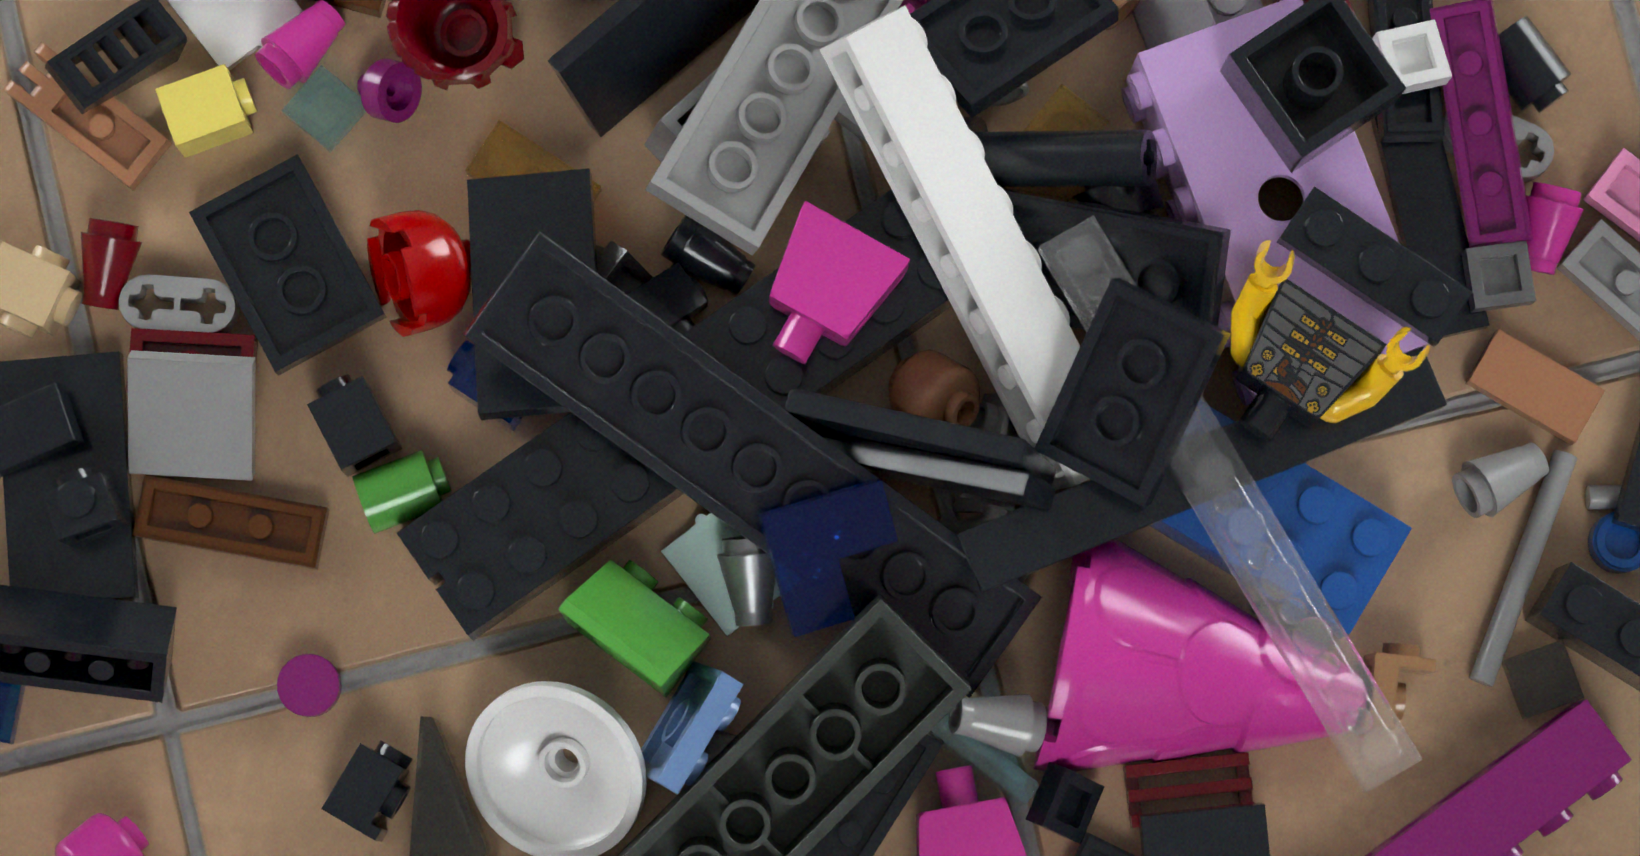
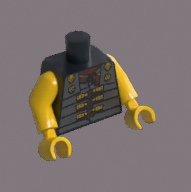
M1271 240L1262 242L1258 247L1254 262L1255 273L1249 275L1231 311L1230 354L1235 362L1240 365L1236 379L1256 393V396L1239 422L1250 432L1266 441H1272L1288 415L1303 425L1310 427L1319 418L1326 422L1338 423L1374 407L1403 377V371L1414 370L1420 366L1430 352L1428 344L1419 355L1407 356L1400 349L1399 342L1412 328H1401L1391 338L1389 343L1386 344L1288 280L1287 278L1291 274L1295 259L1294 251H1290L1287 262L1279 267L1270 266L1264 260V256L1269 249ZM1387 345L1386 354H1381Z

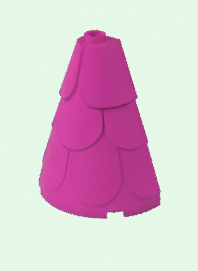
M1118 539L1072 557L1067 588H1071L1050 703L1045 708L1047 713L1046 732L1041 747L1036 751L1034 770L1045 772L1049 762L1076 772L1151 760L1153 763L1226 749H1232L1235 753H1244L1346 734L1351 722L1359 724L1362 722L1368 690L1367 687L1358 685V673L1269 618L1262 616L1256 619L1195 580L1182 578Z

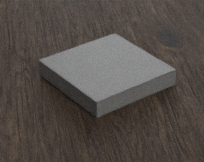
M131 350L127 357L129 474L252 481L255 475L256 357Z

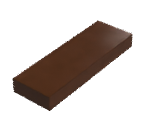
M145 475L133 536L318 570L330 509L323 506Z

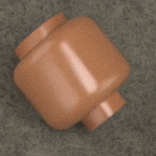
M929 349L919 351L911 357L905 358L893 370L888 385L891 410L967 427L977 417L980 387L978 378L970 368L943 353Z

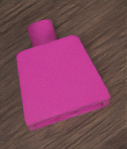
M805 201L800 209L769 296V305L789 316L773 343V347L803 364H806L822 335L846 347L903 279L908 270L910 259Z
M972 765L935 772L942 809L916 814L917 856H1027L1006 798L978 801Z

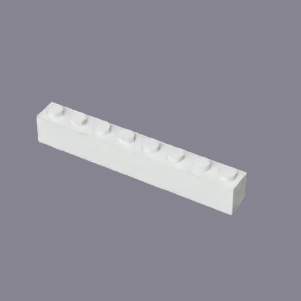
M902 6L819 50L1019 437L1035 447L1079 351L1080 345L1070 327V317L1065 305L1059 298L1054 296L1041 271L1042 263L1038 252L1031 243L1025 240L1013 216V205L1008 194L997 185L984 160L985 151L980 139L974 132L968 129L956 105V94L953 86L944 75L940 74L927 49L928 42L923 28L910 16L906 6ZM1041 454L1056 470L1052 487L1056 490L1074 487L1089 479Z

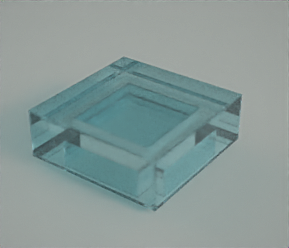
M322 65L281 110L288 119L329 153L334 150L366 113L361 97Z

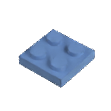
M693 661L641 748L645 762L646 778L676 794L679 793L684 784L691 786L700 776L707 763L708 753L704 752L716 729L720 732L724 731L737 714L741 699L736 696L743 684L720 670Z

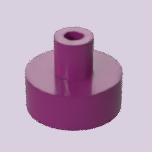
M380 59L374 62L366 73L360 76L357 90L361 95V102L365 111L371 117L400 123L410 118L416 111L421 99L422 83L420 76L414 74V70L408 68L403 62L392 59Z

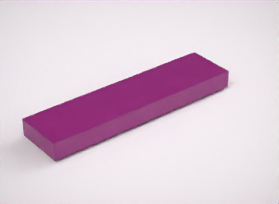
M1471 0L1429 9L1431 20L1435 19L1452 74L1449 82L1446 85H1442L1469 247L1474 248L1533 240L1493 0Z

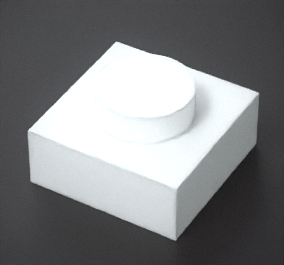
M1435 19L1379 31L1374 35L1372 40L1406 86L1403 94L1446 85L1451 79V70Z

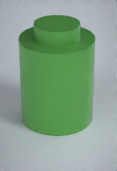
M423 450L352 476L359 500L374 534L422 516L443 501L441 495L452 491L439 457L427 460Z

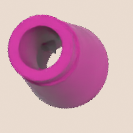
M318 0L312 7L307 8L262 38L261 43L263 47L255 54V57L260 66L273 80L284 88L291 89L297 82L305 83L338 36V33L345 27V22L331 5L323 0Z
M1533 182L1530 196L1526 195L1533 240L1527 241L1532 271L1555 275L1557 264H1559L1584 209L1578 207L1582 193L1555 185Z

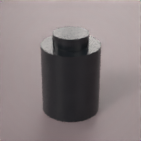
M1528 16L1521 18L1499 34L1508 93L1522 111L1533 104L1540 113L1569 91L1563 84V81L1571 75V72Z

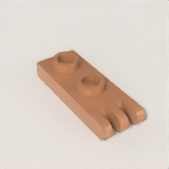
M42 42L33 51L45 64L57 55L56 52ZM27 61L23 63L18 71L36 85L30 94L27 93L25 88L12 80L3 88L9 96L132 191L137 188L172 144L168 138L114 97L81 114L49 72L44 75ZM83 74V76L87 79V81L91 84L92 87H95L97 85L90 78Z

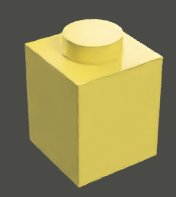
M225 64L155 89L175 146L184 158L254 133L247 115L258 111L245 77L234 80Z

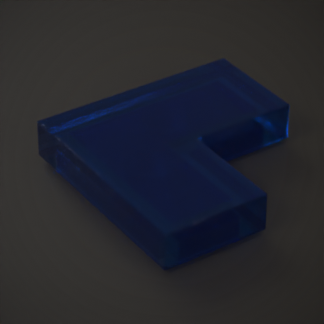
M874 479L758 514L791 634L797 637L855 619L838 559L898 541L882 481Z

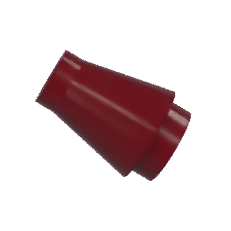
M89 218L87 232H81L84 290L82 304L119 310L121 290L127 283L142 242L136 241L139 226Z

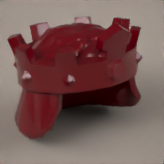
M392 0L388 3L386 18L390 23L386 27L394 52L397 57H402V62L408 68L414 70V74L427 80L432 79L436 87L448 90L449 85L473 84L477 89L491 84L490 75L500 65L513 69L524 60L523 41L513 37L512 17H516L517 14L510 2L505 0Z

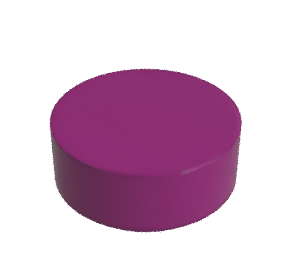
M302 654L292 658L283 666L277 679V692L283 705L291 712L304 717H317L327 713L337 703L342 689L341 677L336 667L327 659L315 654Z

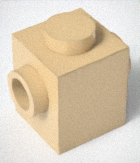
M2 241L0 245V312L3 314L0 318V324L32 339L37 329L55 337L60 324L64 326L69 325L79 308L82 293L77 291L81 281L70 271L66 270L70 260L39 245H36L32 254Z

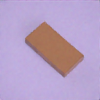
M1500 329L1493 333L1465 382L1466 385L1570 445H1573L1578 440L1605 392L1604 389Z

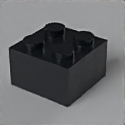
M1309 0L1231 52L1220 70L1291 173L1390 108L1406 90V86L1345 0Z

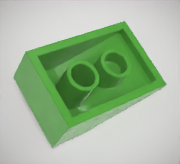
M610 559L567 597L558 610L570 626L667 698L693 661H695L711 640L710 634L702 629L708 619L680 597L677 598L673 605H670L652 590L659 582L633 561L629 560L621 568Z

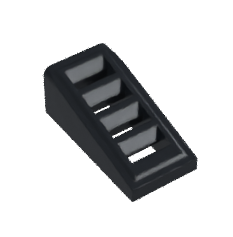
M140 0L48 60L45 69L80 113L84 114L177 62L187 43V37L158 0ZM125 38L139 57L134 59L120 40ZM103 50L119 71L113 73L98 52ZM83 62L99 84L92 87L75 65Z

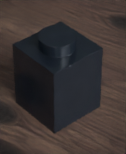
M349 374L337 377L318 388L316 393L319 398L307 404L341 471L347 477L403 449L369 383L363 376L353 381Z

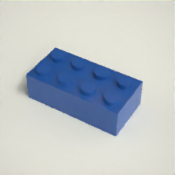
M1199 400L1180 444L1232 424L1235 421ZM1305 463L1150 525V527L1336 639L1350 635L1412 529L1409 525Z

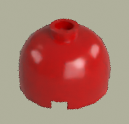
M422 210L403 211L372 219L369 226L379 229V236L367 238L369 267L381 306L388 304L392 298L395 310L400 317L389 321L393 329L402 337L435 329L450 322L462 311L471 290L470 241L468 239L461 240L455 228L437 214Z

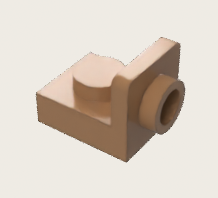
M1383 643L1382 653L1374 652L1365 655L1361 686L1367 687L1368 694L1362 722L1360 724L1357 723V729L1376 732L1393 730L1394 719H1402L1406 706V684L1398 682L1399 672L1417 675L1434 673L1436 659L1420 657L1419 646L1401 643Z

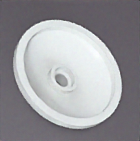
M540 681L523 684L497 697L480 714L471 729L465 753V770L471 795L488 824L503 839L519 850L532 856H598L620 842L638 819L644 804L647 786L646 768L641 748L623 718L596 695L582 688L561 682ZM563 749L570 750L577 757L578 763L569 761L565 757Z

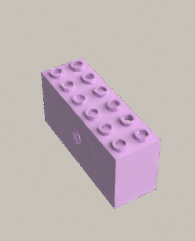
M1282 0L1139 52L1126 79L1128 87L1121 90L1126 110L1132 122L1142 121L1144 129L1151 130L1154 135L1157 148L1155 178L1164 177L1172 198L1165 202L1168 217L1231 229L1218 327L1231 333V311L1249 275L1255 273L1254 262L1260 244L1266 240H1271L1269 249L1264 256V260L1270 266L1279 267L1284 265L1290 253L1289 250L1278 244L1277 240L1292 219L1287 221L1273 220L1266 216L1259 206V189L1269 179L1282 177L1293 181L1301 190L1303 202L1315 186L1399 242L1355 131L1291 173L1220 72L1231 52L1304 4L1303 0ZM1295 255L1291 274L1287 278L1288 280L1386 344L1389 343L1398 330L1403 328V326ZM1409 331L1399 342L1402 352L1406 354L1421 347L1424 348L1428 343ZM1231 334L1224 348L1230 347L1231 349ZM1387 345L1381 354H1386ZM1238 370L1232 371V379L1242 404L1247 406L1252 402L1256 393L1236 379Z

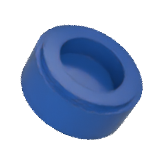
M1614 512L1598 519L1592 526L1588 535L1589 553L1594 562L1603 570L1615 574L1628 573L1640 568V532L1613 524Z

